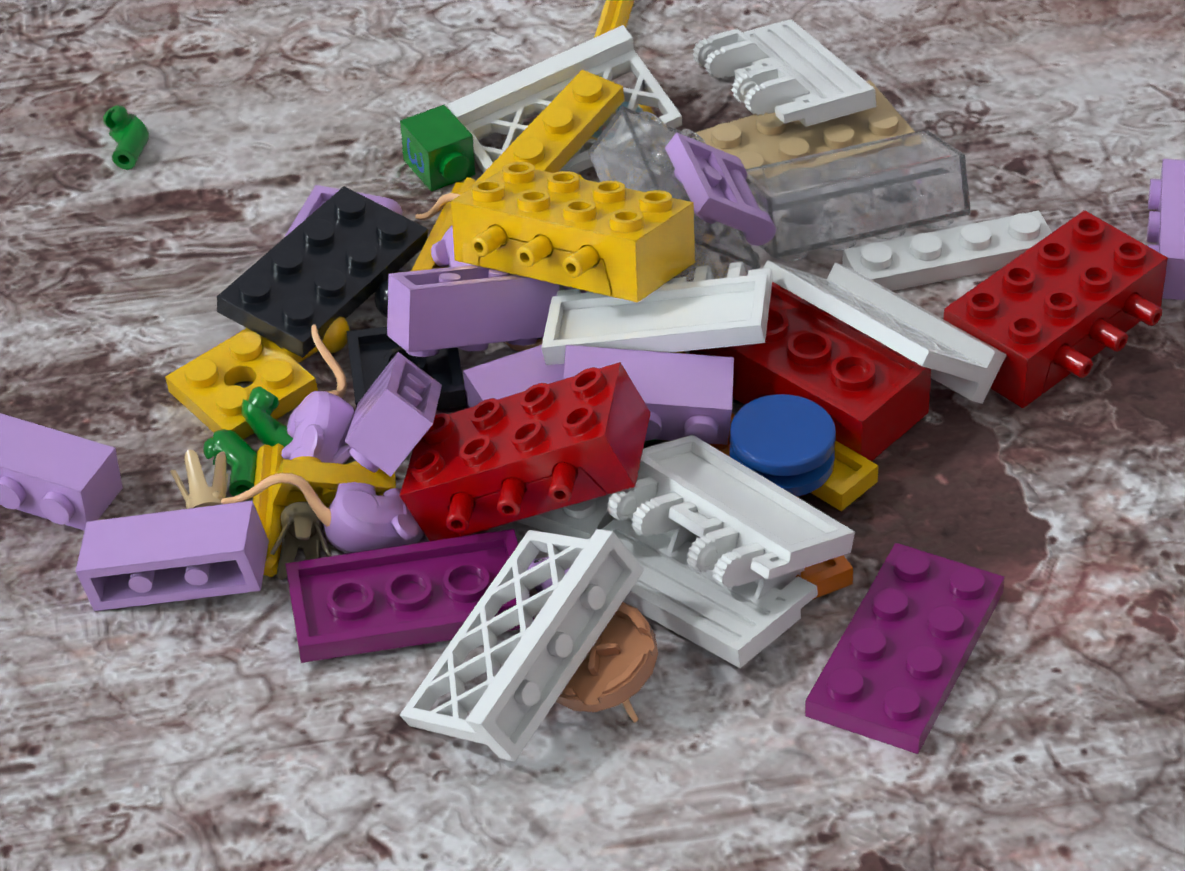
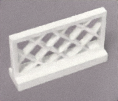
M624 25L448 104L449 110L473 135L474 160L483 173L528 127L527 125H522L523 121L541 113L582 69L609 81L632 71L638 80L634 89L623 87L625 101L629 102L625 115L612 114L602 125L619 129L617 137L606 142L589 139L560 171L574 173L584 171L681 126L682 115L635 52L633 37ZM638 104L659 108L663 116L652 121L633 118ZM494 133L507 135L502 150L482 146L479 140Z
M769 260L765 263L764 268H771L772 282L917 364L932 369V379L971 401L983 404L1007 354L847 266L834 263L828 278L825 279Z
M596 529L590 539L528 530L400 714L401 718L411 727L488 745L499 758L515 762L643 573L644 568L613 531ZM539 551L548 553L549 559L527 570ZM552 578V586L530 597V589ZM516 598L517 605L495 616L503 604ZM520 625V632L498 644L497 636ZM484 644L483 653L463 663L470 651ZM487 672L486 681L465 692V683ZM451 691L450 701L429 711L439 697Z

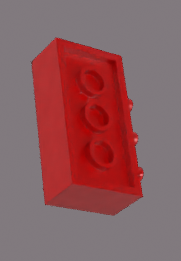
M1083 210L944 308L943 320L1007 354L990 388L1021 408H1025L1070 373L1079 378L1086 377L1093 366L1091 358L1104 348L1108 347L1114 352L1121 351L1128 340L1126 332L1139 322H1143L1148 326H1154L1159 322L1162 316V309L1160 307L1162 305L1168 257Z
M772 282L765 343L689 351V354L734 357L732 398L744 405L757 398L776 394L800 396L817 403L833 419L836 429V441L870 461L874 460L929 413L932 369L917 364Z
M618 362L602 368H588L576 376L553 383H538L529 387L526 391L504 398L486 399L474 407L458 412L437 414L434 417L432 426L413 448L400 492V498L428 540L436 541L462 537L605 496L606 494L636 487L651 412L622 363Z

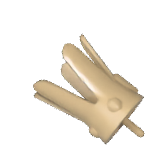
M188 450L184 458L189 493L176 470L170 471L186 502V509L221 505V499L227 498L228 473H226L227 459L225 452H220L216 456L212 487H208L197 453L194 450Z

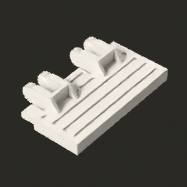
M792 19L741 32L737 28L711 35L708 39L699 40L693 49L694 53L692 55L695 57L694 60L701 67L704 66L713 78L724 79L725 76L728 78L735 76V82L732 84L733 89H731L734 92L733 96L740 103L746 104L745 107L757 116L759 114L764 115L766 112L768 114L775 112L776 117L784 124L799 120L807 127L876 107L875 88Z
M743 262L729 263L727 278L714 279L709 265L698 266L695 269L694 281L687 282L686 277L672 278L638 303L589 291L581 293L580 289L557 291V296H552L541 346L546 365L564 364L566 345L672 353L765 343L773 281L771 268L748 270L746 276Z
M694 435L644 448L636 487L612 493L607 503V510L611 516L619 521L632 520L631 526L634 527L633 530L645 537L647 535L651 537L652 534L658 535L681 528L682 526L699 536L700 538H696V541L692 542V546L688 548L689 552L686 554L688 556L686 560L689 562L688 565L699 572H706L707 569L714 572L712 576L715 578L714 581L726 589L728 587L732 589L733 586L738 587L762 578L769 580L851 553L855 531Z
M615 518L601 529L613 531L644 568L643 573L623 602L637 608L646 617L738 668L744 666L801 619L800 609L818 595L816 585L797 576L804 571V568L769 580L762 578L738 587L733 586L732 589L730 587L726 589L714 581L715 578L712 577L714 572L707 569L706 572H699L688 565L689 562L686 561L688 559L686 555L689 552L688 548L692 546V542H695L696 538L700 537L683 526L658 535L652 534L651 537L648 535L645 537L633 530L634 527L631 526L632 520L619 521Z

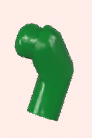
M222 429L214 432L213 437L207 439L203 445L204 455L206 459L214 456L213 465H215L217 454L225 452L227 463L231 466L229 493L232 496H237L254 486L257 453L235 431Z

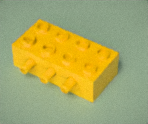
M513 162L503 166L500 172L490 178L474 183L470 190L451 200L455 261L476 266L480 265V267L637 303L695 263L694 202L672 198V195L666 191L653 190L642 192L627 189L625 184L618 181L594 182L580 179L577 173L570 171L551 173L536 170L534 165L527 162Z

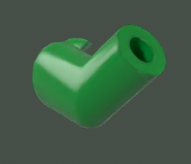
M116 105L104 114L103 123L110 129L109 135L118 143L112 154L114 164L122 169L129 170L135 166L149 140V131L136 115L128 114L124 106Z
M260 386L253 388L248 400L243 399L241 414L262 444L273 447L279 443L284 447L293 440L287 432V426L270 416L279 405L278 398Z

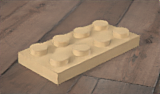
M868 80L866 82L875 88L876 107L807 127L799 120L784 124L776 117L775 112L770 114L766 112L764 115L759 114L757 116L755 114L693 133V139L741 159L747 171L746 182L754 198L759 199L916 150L917 133L871 80Z

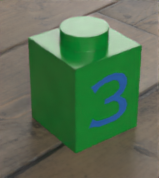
M445 105L400 120L403 160L431 192L475 176L473 135Z

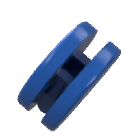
M787 394L760 397L744 405L735 414L730 427V457L794 496H802L821 487L829 479L833 471L836 441L835 424L824 408L809 399Z

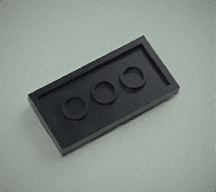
M343 186L217 296V312L303 358L316 346L313 341L311 326L314 324L317 326L318 334L321 340H323L327 329L333 321L339 317L346 319L376 292L378 286L388 279L389 273L398 272L422 250L428 238V228Z

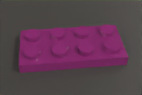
M515 529L285 563L301 663L452 640L518 546ZM516 598L503 604L495 616L517 605ZM517 625L508 631L519 630L520 625Z
M895 542L806 698L805 717L919 754L1003 594L1005 577Z

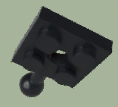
M388 279L378 286L374 297L377 310L386 318H388ZM387 327L346 331L356 407L397 352L442 385L436 410L466 406L465 388L457 347L439 349V353L435 356L417 357L409 355L406 350L387 336Z

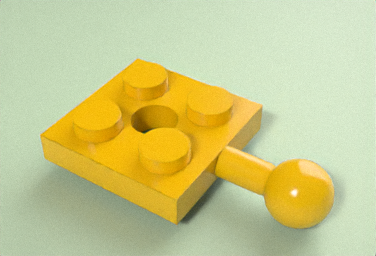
M339 317L333 321L322 340L330 353L340 351L348 342L346 331H350V328L344 317ZM245 328L168 374L165 378L168 391L213 433L222 429L232 430L244 440L252 435L254 431L241 414L243 399L247 401L252 389L260 386L275 395L279 400L278 407L270 415L273 418L278 419L296 408L311 392L318 391L316 378L299 363L319 350L315 346L302 358ZM242 381L253 382L245 388L234 385Z

